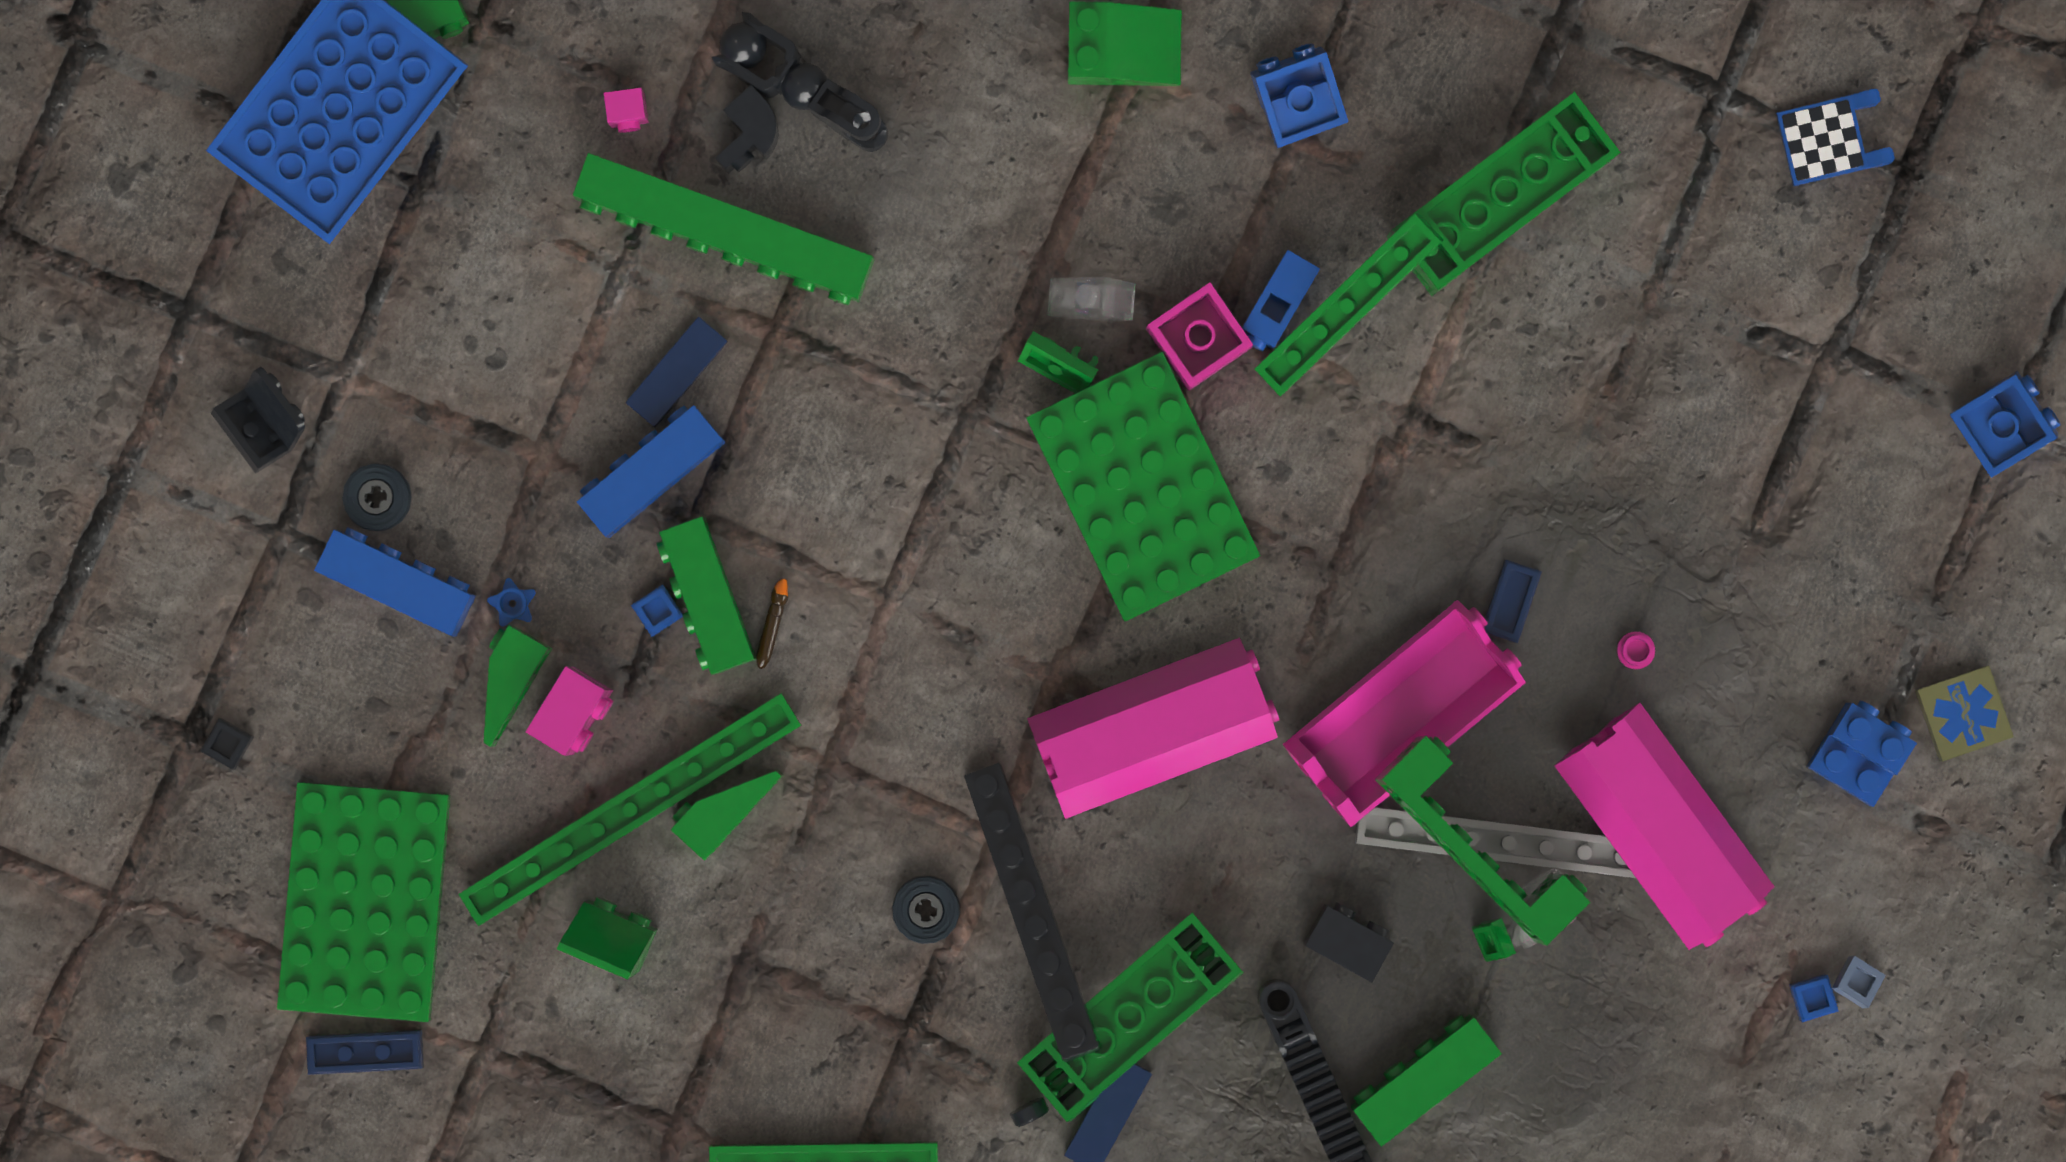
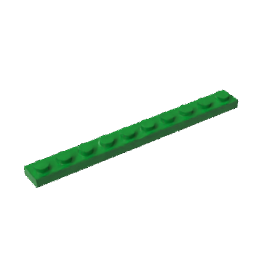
M781 693L458 895L476 924L480 926L799 728L802 724Z

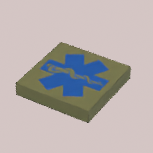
M1989 665L1915 690L1939 761L1943 762L2014 737Z

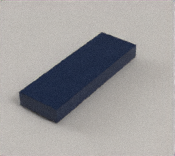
M698 316L625 403L656 428L728 341Z
M422 1030L310 1035L306 1037L308 1075L424 1068Z
M1134 1064L1099 1094L1100 1097L1089 1107L1064 1156L1074 1162H1104L1152 1073Z

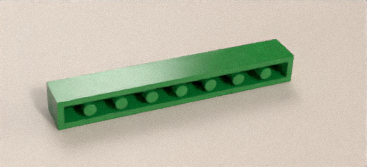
M590 153L587 154L573 192V197L581 202L579 208L596 215H601L602 210L616 214L615 221L623 225L636 228L638 223L652 227L650 234L668 241H672L673 235L688 240L686 247L707 254L710 248L723 253L721 259L728 263L742 267L744 261L757 265V273L776 280H778L780 274L794 279L793 286L812 293L815 287L829 292L827 298L848 306L851 300L860 302L875 261L874 257L869 254Z

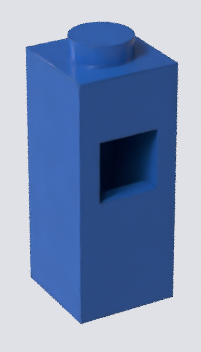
M1286 251L1242 327L1252 342V347L1262 352L1265 347L1270 350L1274 349L1320 268L1293 252Z

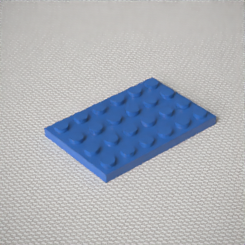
M321 0L206 151L330 244L468 67V64L386 0Z

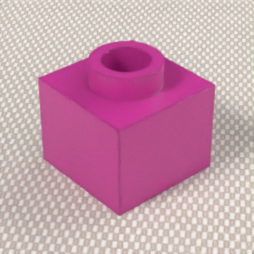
M642 88L604 93L607 123L611 128H618L620 133L634 132L641 129L640 124L649 123L646 98Z

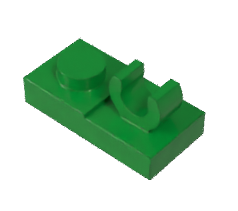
M1034 331L1018 359V362L1073 393L1089 387L1098 372V369L1095 368L1098 363L1097 356L1094 355L1091 361L1086 363L1077 357L1081 347L1076 346L1072 349L1071 353H1068L1066 349L1057 345L1052 339L1043 337Z

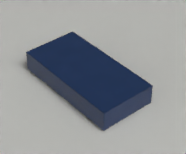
M1504 560L1485 617L1488 623L1484 627L1486 633L1514 643L1519 642L1542 573L1541 571Z

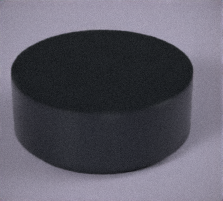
M1040 1097L1017 1108L1010 1113V1116L1015 1126L1021 1127L1048 1113L1049 1107L1044 1097Z

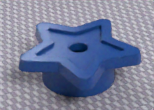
M507 578L502 592L489 597L487 602L498 610L499 625L501 627L506 626L514 619L531 622L532 616L528 605L536 592L533 589L519 590L512 579ZM511 600L516 601L515 607L509 605Z

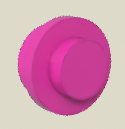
M1630 632L1619 640L1617 656L1620 662L1627 668L1642 669L1652 662L1655 656V645L1652 639L1645 633Z

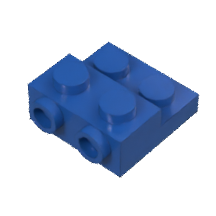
M1312 43L1301 45L1292 50L1293 57L1279 61L1276 56L1263 59L1256 64L1258 69L1250 72L1261 108L1265 112L1277 148L1349 122L1327 52L1321 46L1315 48Z
M2016 371L1950 413L1951 418L1991 478L2058 438L2059 433L2056 428L2061 426V423L2049 406L2042 409L2035 396L2040 394V391L2028 374L2021 377L2019 372Z
M1860 700L1858 705L1845 703L1806 767L1870 807H1874L1893 775H1898L1917 743L1909 738L1912 734L1911 730L1893 720L1890 725H1887L1877 718L1880 713L1879 710Z

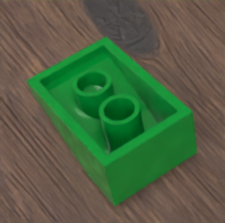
M1069 1L1068 84L1180 86L1182 10L1112 2Z
M596 897L594 902L591 900L584 901L560 940L557 950L627 980L641 970L658 929L650 926L652 920L644 915L631 911L628 917L615 911L617 905L606 899Z

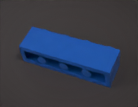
M684 405L667 419L670 425L662 432L658 433L655 429L647 434L638 443L641 447L640 450L631 457L627 454L622 455L610 465L611 474L601 482L598 478L593 479L580 490L583 497L577 503L605 537L611 538L726 443L696 406L693 405L687 409Z
M347 527L345 532L333 530L314 571L443 633L457 637L476 598V595L467 592L470 587L469 584L452 576H449L446 582L434 576L436 568L415 559L413 565L399 559L402 552L383 543L377 549L365 543L368 538L367 535L350 527Z

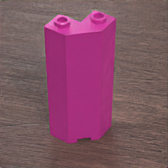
M1456 600L1283 743V746L1306 777L1308 776L1313 781L1329 805L1350 827L1390 796L1375 778L1418 736H1427L1428 738L1436 736L1449 747L1526 683L1518 671L1522 666L1521 662L1511 650L1507 648L1505 651H1502L1491 641L1484 629L1488 623L1475 607L1468 610L1462 603Z
M1237 638L1027 718L1065 819L1278 738L1274 723L1280 721L1272 699L1266 701L1255 674V672L1260 671V667L1252 649L1246 651L1241 639Z
M1641 703L1613 718L1598 734L1571 749L1554 765L1688 950L1702 943L1705 947L1711 946L1724 936L1723 930L1746 913L1752 915L1767 904L1765 897L1775 886Z

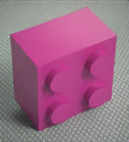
M1210 282L1149 323L1146 327L1147 332L1160 351H1163L1167 361L1188 391L1250 350L1253 346Z
M565 666L527 728L526 733L564 756L574 755L575 752L578 753L579 751L583 752L594 735L589 729L595 719L603 720L614 702L609 698L613 690L578 668Z

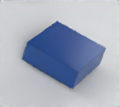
M663 584L631 605L651 637H654L683 618V613Z
M1827 974L1789 985L1801 1022L1839 1011Z

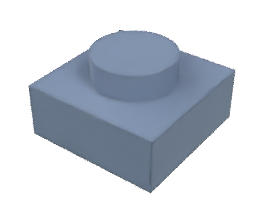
M1855 955L1849 956L1831 989L1859 1007L1869 1008L1886 975Z

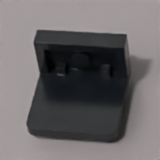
M262 367L253 371L244 390L217 405L211 412L255 474L290 453L305 429V419L301 410L295 404L288 402L282 394V387L278 379L272 373H267Z

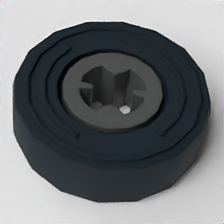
M374 463L362 466L351 474L344 485L342 499L346 513L355 524L363 529L383 531L392 529L403 521L410 510L412 495L409 483L401 472L389 465ZM375 487H382L380 492H386L387 495L386 500L380 501L379 508H373L374 502H368V494H373Z
M933 876L916 877L906 882L896 893L892 905L893 920L899 932L909 940L920 944L936 943L946 938L956 927L960 915L959 899L954 889L944 880ZM923 899L931 900V906L937 908L936 916L930 915L931 920H922L921 913L915 912L916 904L922 905L921 900Z

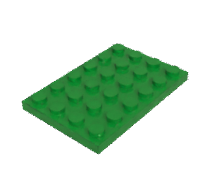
M1163 351L1026 417L1124 622L1260 557L1257 547Z
M297 782L277 1010L418 1022L431 1021L451 795Z

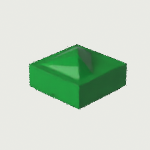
M1502 918L1484 921L1472 926L1473 933L1486 962L1507 958L1516 953Z

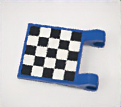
M1870 89L1853 95L1776 113L1793 187L1889 165L1894 161V152L1890 147L1865 153L1855 110L1874 107L1881 101L1878 89Z

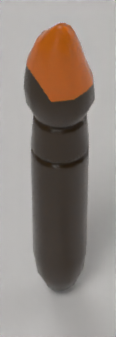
M784 578L776 583L771 592L770 598L772 603L766 616L756 656V663L759 669L765 668L770 661L782 619L783 606L788 601V583Z

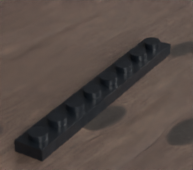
M996 763L964 775L1062 1061L1067 1062L1100 1050L1095 1030L1002 765Z

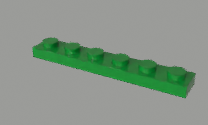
M1418 212L1415 213L1255 368L1256 372L1279 396L1284 395L1444 239Z

